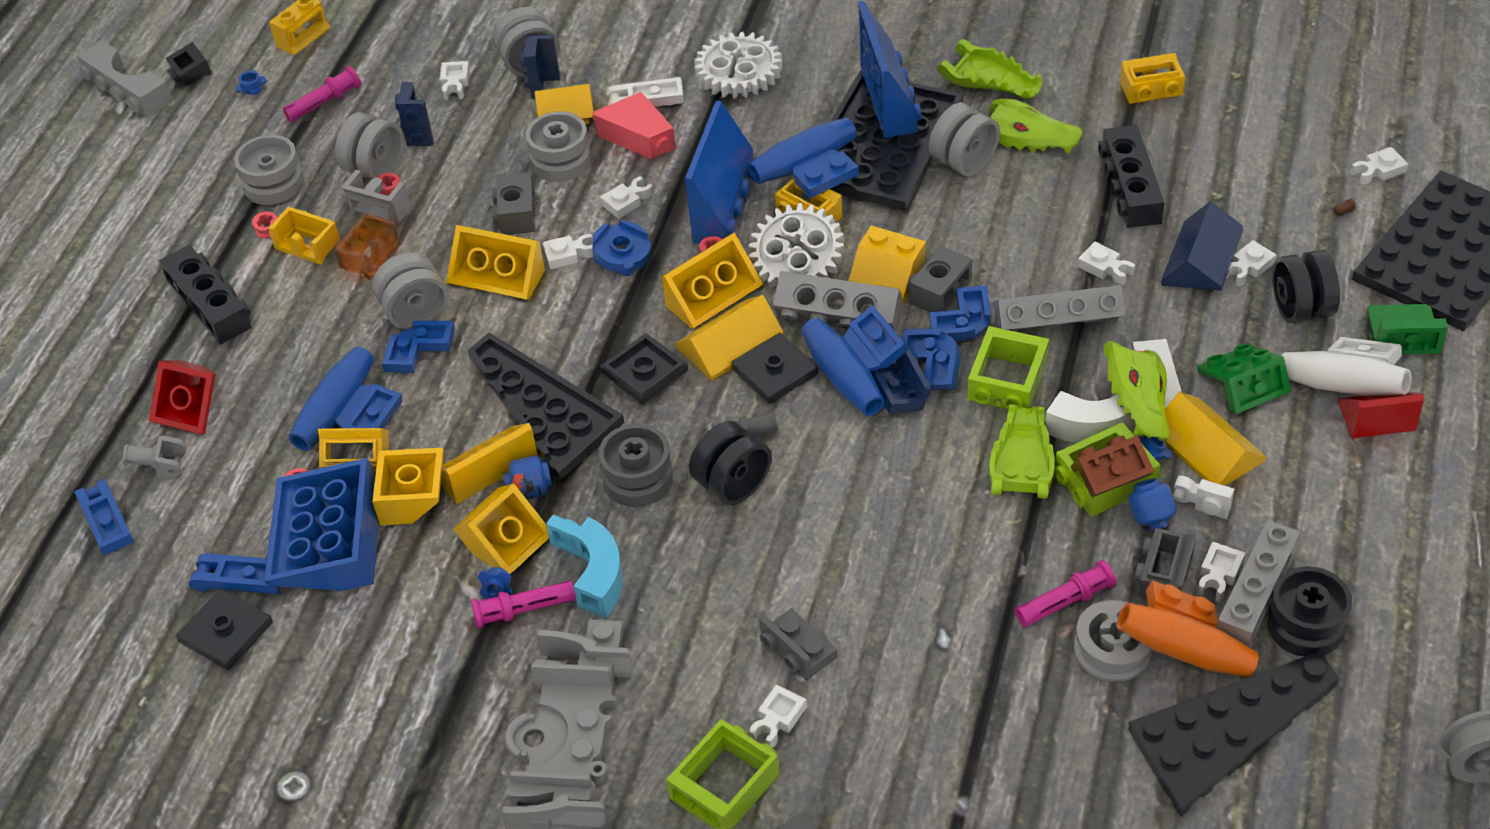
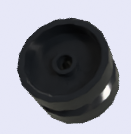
M1324 249L1304 252L1301 258L1297 254L1276 258L1272 271L1274 296L1278 310L1287 323L1307 321L1311 315L1314 318L1334 316L1337 313L1340 303L1338 275L1334 262Z
M725 421L710 429L698 442L690 458L689 473L696 482L705 489H709L725 505H736L750 497L763 483L771 466L772 452L767 445L758 438L752 437L737 422Z
M1304 566L1293 568L1281 575L1274 585L1268 612L1267 628L1271 638L1283 650L1296 656L1305 657L1321 651L1325 656L1337 649L1344 639L1347 622L1352 610V595L1347 584L1336 574L1318 567Z

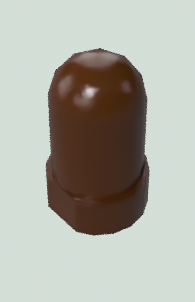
M1349 198L1335 205L1334 213L1341 215L1356 209L1355 201Z

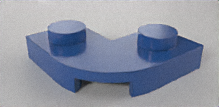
M987 286L956 288L958 310L929 312L930 328L942 330L945 334L952 337L954 341L975 338L985 332L990 324L991 308Z
M413 321L412 328L406 329L398 335L393 333L389 338L382 362L384 372L414 373L420 351H450L455 332L454 322Z
M935 328L903 330L901 340L909 347L918 362H926L924 376L929 380L931 390H956L961 353L954 339L942 330Z

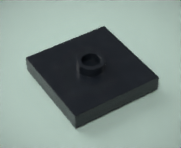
M647 333L600 365L603 375L641 404H644L688 371L686 362Z
M781 333L776 334L731 362L732 370L769 404L818 375V366Z
M220 588L175 636L179 643L229 670L268 629L273 620L271 615Z

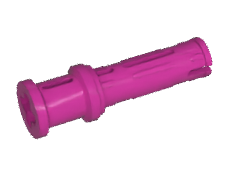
M347 66L344 72L333 78H326L322 86L293 103L284 106L282 111L287 120L293 123L332 99H341L344 93L354 87L356 89L362 86L361 80L356 71L351 66Z
M1100 560L1095 563V567L1081 574L1079 572L1072 574L1069 582L1021 606L1015 607L1014 612L1021 626L1026 628L1030 624L1078 600L1080 602H1087L1092 599L1093 594L1105 588L1110 590L1115 588L1117 585L1116 577L1107 562Z
M567 580L566 582L512 595L503 591L499 592L497 597L478 601L474 598L471 599V606L477 629L483 628V624L504 619L505 622H509L511 619H514L516 614L576 601L572 581Z

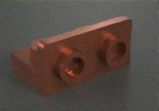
M1125 435L1116 437L1106 443V448L1098 451L1095 446L1085 449L1077 454L1078 459L1070 466L1073 472L1079 470L1091 498L1150 476L1155 472L1138 435L1127 440Z

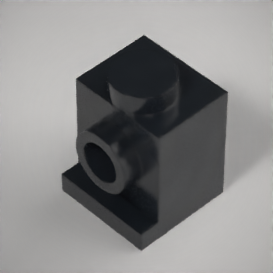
M193 42L165 58L170 67L166 71L175 84L181 82L186 87L205 74L208 76L212 74L207 60Z

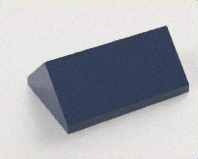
M1208 202L1184 221L1161 279V285L1222 291L1243 233V225L1213 202Z

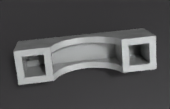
M103 40L77 55L81 75L87 81L91 80L97 84L102 91L112 94L117 101L127 104L135 113L139 112L146 118H150L173 102L167 82L153 72L147 71L135 75L123 74L125 68L118 50Z

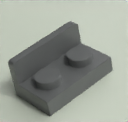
M792 608L773 622L766 616L759 620L761 632L759 638L764 647L770 652L775 651L791 672L799 673L806 681L838 657L837 649Z

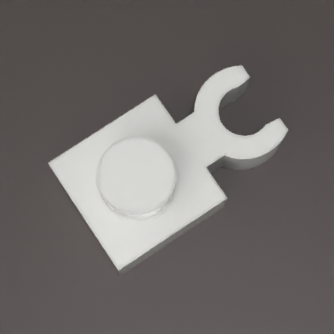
M468 61L442 62L440 83L445 100L449 99L451 93H458L459 99L464 97L463 87H468L470 66Z
M1392 147L1367 155L1366 161L1355 162L1352 165L1351 175L1362 173L1359 181L1361 185L1370 183L1374 177L1385 181L1406 173L1408 163Z
M637 177L629 187L622 183L600 196L601 205L616 218L620 219L640 207V199L651 197L653 195V187L651 184L644 187L643 177Z
M592 234L582 235L572 241L570 235L542 242L550 270L578 263L577 257L580 256L585 258L592 257Z
M1252 240L1234 255L1226 278L1230 275H1237L1235 285L1238 287L1242 286L1246 282L1247 275L1257 278L1274 265L1277 254Z
M1094 242L1078 258V268L1101 279L1110 275L1113 281L1120 285L1126 283L1127 274L1133 276L1135 271V265L1132 262L1126 260L1119 261L1120 253L1097 242Z
M1178 476L1174 488H1176L1173 494L1174 500L1182 503L1193 502L1195 503V510L1227 519L1231 510L1234 488L1201 479L1200 484H1196L1186 476Z
M1212 542L1201 566L1200 575L1203 577L1199 581L1198 595L1202 596L1206 588H1215L1217 590L1216 601L1220 602L1224 598L1226 584L1234 585L1244 562L1245 552Z
M775 685L758 709V718L761 720L752 724L750 737L756 740L759 734L767 733L769 735L766 738V744L773 748L778 741L777 732L779 729L787 733L791 731L807 708V699Z

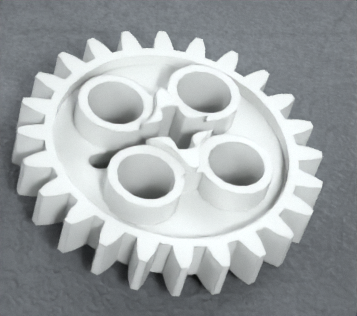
M741 32L739 37H735L733 33L729 34V38L720 35V41L717 42L711 39L710 46L703 45L702 51H698L697 58L694 59L695 75L698 77V83L704 84L705 90L712 88V94L721 91L722 97L732 93L735 99L741 93L745 98H747L748 92L758 95L759 88L767 91V84L775 85V79L780 78V72L782 71L781 52H778V46H773L772 40L764 42V36L755 39L754 33H751L748 37H744V32Z
M799 203L797 209L793 211L788 204L785 213H782L777 208L775 209L776 217L772 218L766 215L767 224H757L760 233L751 234L754 243L749 244L751 251L749 255L750 260L757 273H759L762 282L768 280L771 289L777 285L780 271L829 278L828 272L835 274L838 272L835 264H843L841 254L845 253L846 250L843 244L845 239L843 233H841L840 224L835 223L832 214L826 217L823 208L815 213L813 204L807 210H803L802 204ZM792 229H798L795 232L789 233V231ZM816 242H822L819 245H813ZM776 251H782L780 254L772 255ZM800 264H806L802 268H796Z

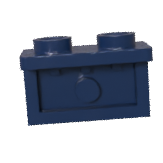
M527 36L525 50L520 52L521 66L526 67L527 71L524 73L525 88H530L531 99H535L534 91L543 90L545 81H559L561 75L554 36Z
M402 82L400 92L395 95V108L399 113L400 128L404 133L406 145L433 146L434 138L426 103L424 100H417L413 82Z
M910 349L886 369L881 368L871 371L885 400L884 406L889 414L923 410L927 397L931 393V385L924 376L917 358L913 356Z

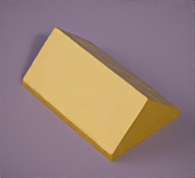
M456 225L446 283L530 299L545 272L540 242Z
M735 232L662 276L665 306L691 329L763 285L761 278Z
M764 295L746 299L674 344L677 350L713 381L732 369L731 362L778 333L784 336V332Z
M1178 391L1165 408V417L1170 430V436L1165 441L1166 446L1202 479L1226 486L1266 461V456L1200 398Z
M530 424L511 426L443 464L441 486L456 504L504 478L503 474L509 473L508 466L512 460L538 456Z

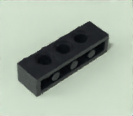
M1138 125L1103 129V140L1098 142V152L1100 158L1105 159L1104 170L1106 177L1111 178L1112 196L1118 199L1117 211L1119 217H1124L1127 228L1162 224L1164 200Z
M189 244L159 260L166 281L220 345L252 328L248 318L251 315L248 305L243 299H237V295L229 283H223L219 271L215 267L210 268L209 262L202 252L197 253Z

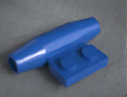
M843 118L813 126L769 148L748 164L750 176L755 183L761 184L793 174L794 182L809 198L827 191L859 175L858 166L843 151H838L856 138L855 126L849 118Z
M874 305L870 306L849 324L850 326L844 337L839 335L820 318H813L807 321L802 327L801 333L815 362L837 391L865 416L877 414L883 408L885 400L871 371L881 368L886 369L909 350L906 344Z
M358 346L354 347L327 372L303 405L288 438L293 446L302 451H309L319 442L318 429H333L335 425L339 428L384 429L402 403V394L375 383L373 385H363L374 362V358L368 350Z

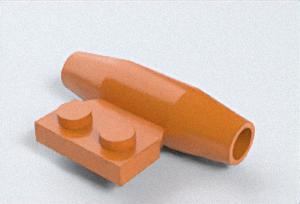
M1152 580L1146 589L1148 606L1126 603L1119 613L1117 620L1118 630L1164 655L1207 671L1245 678L1250 677L1257 667L1258 652L1216 628L1218 619L1215 604L1204 597H1195L1180 591L1173 585H1164Z

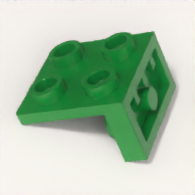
M1426 304L1369 305L1367 307V316L1373 341L1400 344L1402 355L1441 354L1448 326L1446 318L1434 319L1430 306Z
M1249 343L1240 344L1233 348L1234 351L1227 354L1210 356L1206 359L1207 362L1197 365L1198 373L1224 383L1229 410L1235 414L1291 392L1284 357L1269 350L1257 348Z

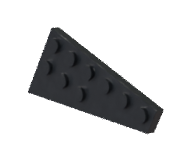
M491 333L486 334L468 349L470 360L517 424H530L537 451L547 461L548 466L559 481L600 446L603 439L610 432L624 424L623 414Z
M1318 651L1129 722L1128 731L1181 817L1190 809V805L1201 796L1204 798L1213 790L1214 785L1226 775L1233 774L1264 748L1275 734L1289 727L1294 718L1304 710H1309L1337 686L1339 677L1322 652Z

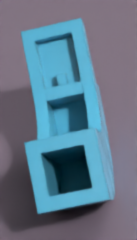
M552 515L546 523L550 544L573 553L588 562L586 570L574 585L578 607L607 618L617 604L623 588L620 555L613 536L602 524L590 517H587L580 526L571 519H563Z

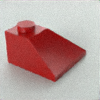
M181 360L159 361L149 421L204 435L206 433L216 374L205 366Z

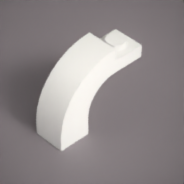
M1060 391L1046 411L1045 419L1049 435L1073 443H1078L1121 422L1132 431L1136 423L1135 420L1131 419V415L1123 413L1124 407L1117 405L1119 399L1117 394L1105 400L1089 401L1077 398L1063 391Z

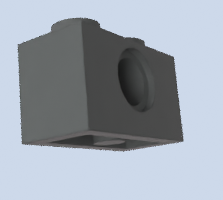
M531 172L497 175V187L492 188L493 203L497 205V207H492L494 224H499L501 234L506 235L536 232L535 191Z
M941 246L934 255H930L926 259L921 270L911 276L908 282L910 304L928 312L946 311L956 300V288L967 287L972 281V258Z

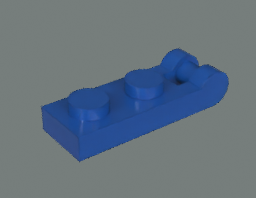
M105 478L97 481L96 486L87 490L81 488L74 491L103 556L134 543Z
M200 554L196 563L197 572H194L189 580V586L200 592L207 591V589L222 588L232 591L279 594L281 586L266 585L264 577L267 558Z

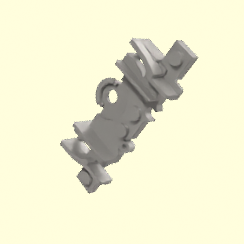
M589 619L586 637L560 631L538 630L537 639L541 659H535V663L531 664L536 691H541L538 717H535L534 714L527 715V712L523 713L511 721L505 732V744L508 751L517 759L529 763L526 766L525 772L510 771L508 798L511 806H503L501 813L506 829H603L606 826L608 817L605 804L595 802L597 792L595 783L602 784L608 779L607 767L602 762L606 733L614 725L613 715H604L602 712L607 708H617L616 699L613 696L615 677L627 678L631 676L634 665L630 649L621 648L624 632L623 621ZM553 660L578 661V665H568ZM533 731L543 733L544 740L540 745L529 747L524 743V737L528 733Z

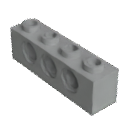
M780 271L773 307L780 314L781 318L795 321L798 320V317L809 320L820 318L826 324L827 322L839 323L840 327L848 329L849 324L861 315L859 312L860 308L865 304H873L896 332L903 297L898 288ZM804 296H815L814 301L811 304H801V300ZM842 299L845 301L840 309L834 310L830 308L834 300Z
M1122 285L998 299L993 302L996 328L1010 331L1117 319L1125 316Z
M1270 520L1266 521L1220 614L1217 629L1222 630L1252 648L1269 612L1274 585L1279 577L1289 570L1295 557L1300 531Z

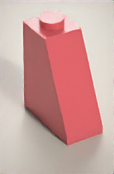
M642 92L592 112L596 134L612 143L649 159H654L676 149L673 127Z

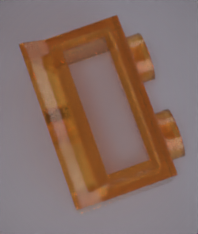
M365 213L334 250L339 268L361 274L370 280L400 243L395 221ZM371 243L372 254L368 258L367 255L362 253Z

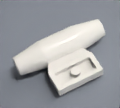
M1340 337L1327 351L1285 352L1282 354L1285 360L1288 379L1316 389L1362 396L1406 395L1411 387V371L1394 365L1402 356L1400 344Z

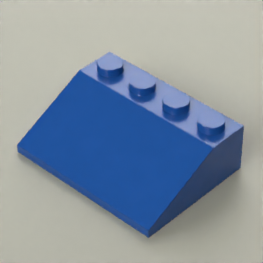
M858 1L860 69L883 136L887 138L916 133L917 121L922 119L919 103H914V89L912 85L908 86V73L906 68H902L900 51H895L892 40L866 3Z
M716 101L685 177L692 243L700 244L704 238L710 236L724 239L730 234L736 233V219L738 216H742L744 197H749L752 177L748 170V164L754 160L753 148L721 101Z
M367 458L277 478L264 577L266 585L344 591L374 584L379 521L372 502L376 471Z

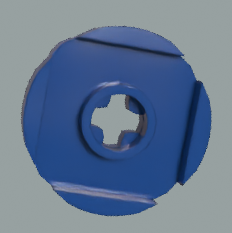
M619 221V225L610 226V223L599 227L593 235V260L610 271L619 272L623 276L632 275L650 257L651 243L648 240V234L645 229L633 222ZM625 244L626 249H618L615 245L621 246Z

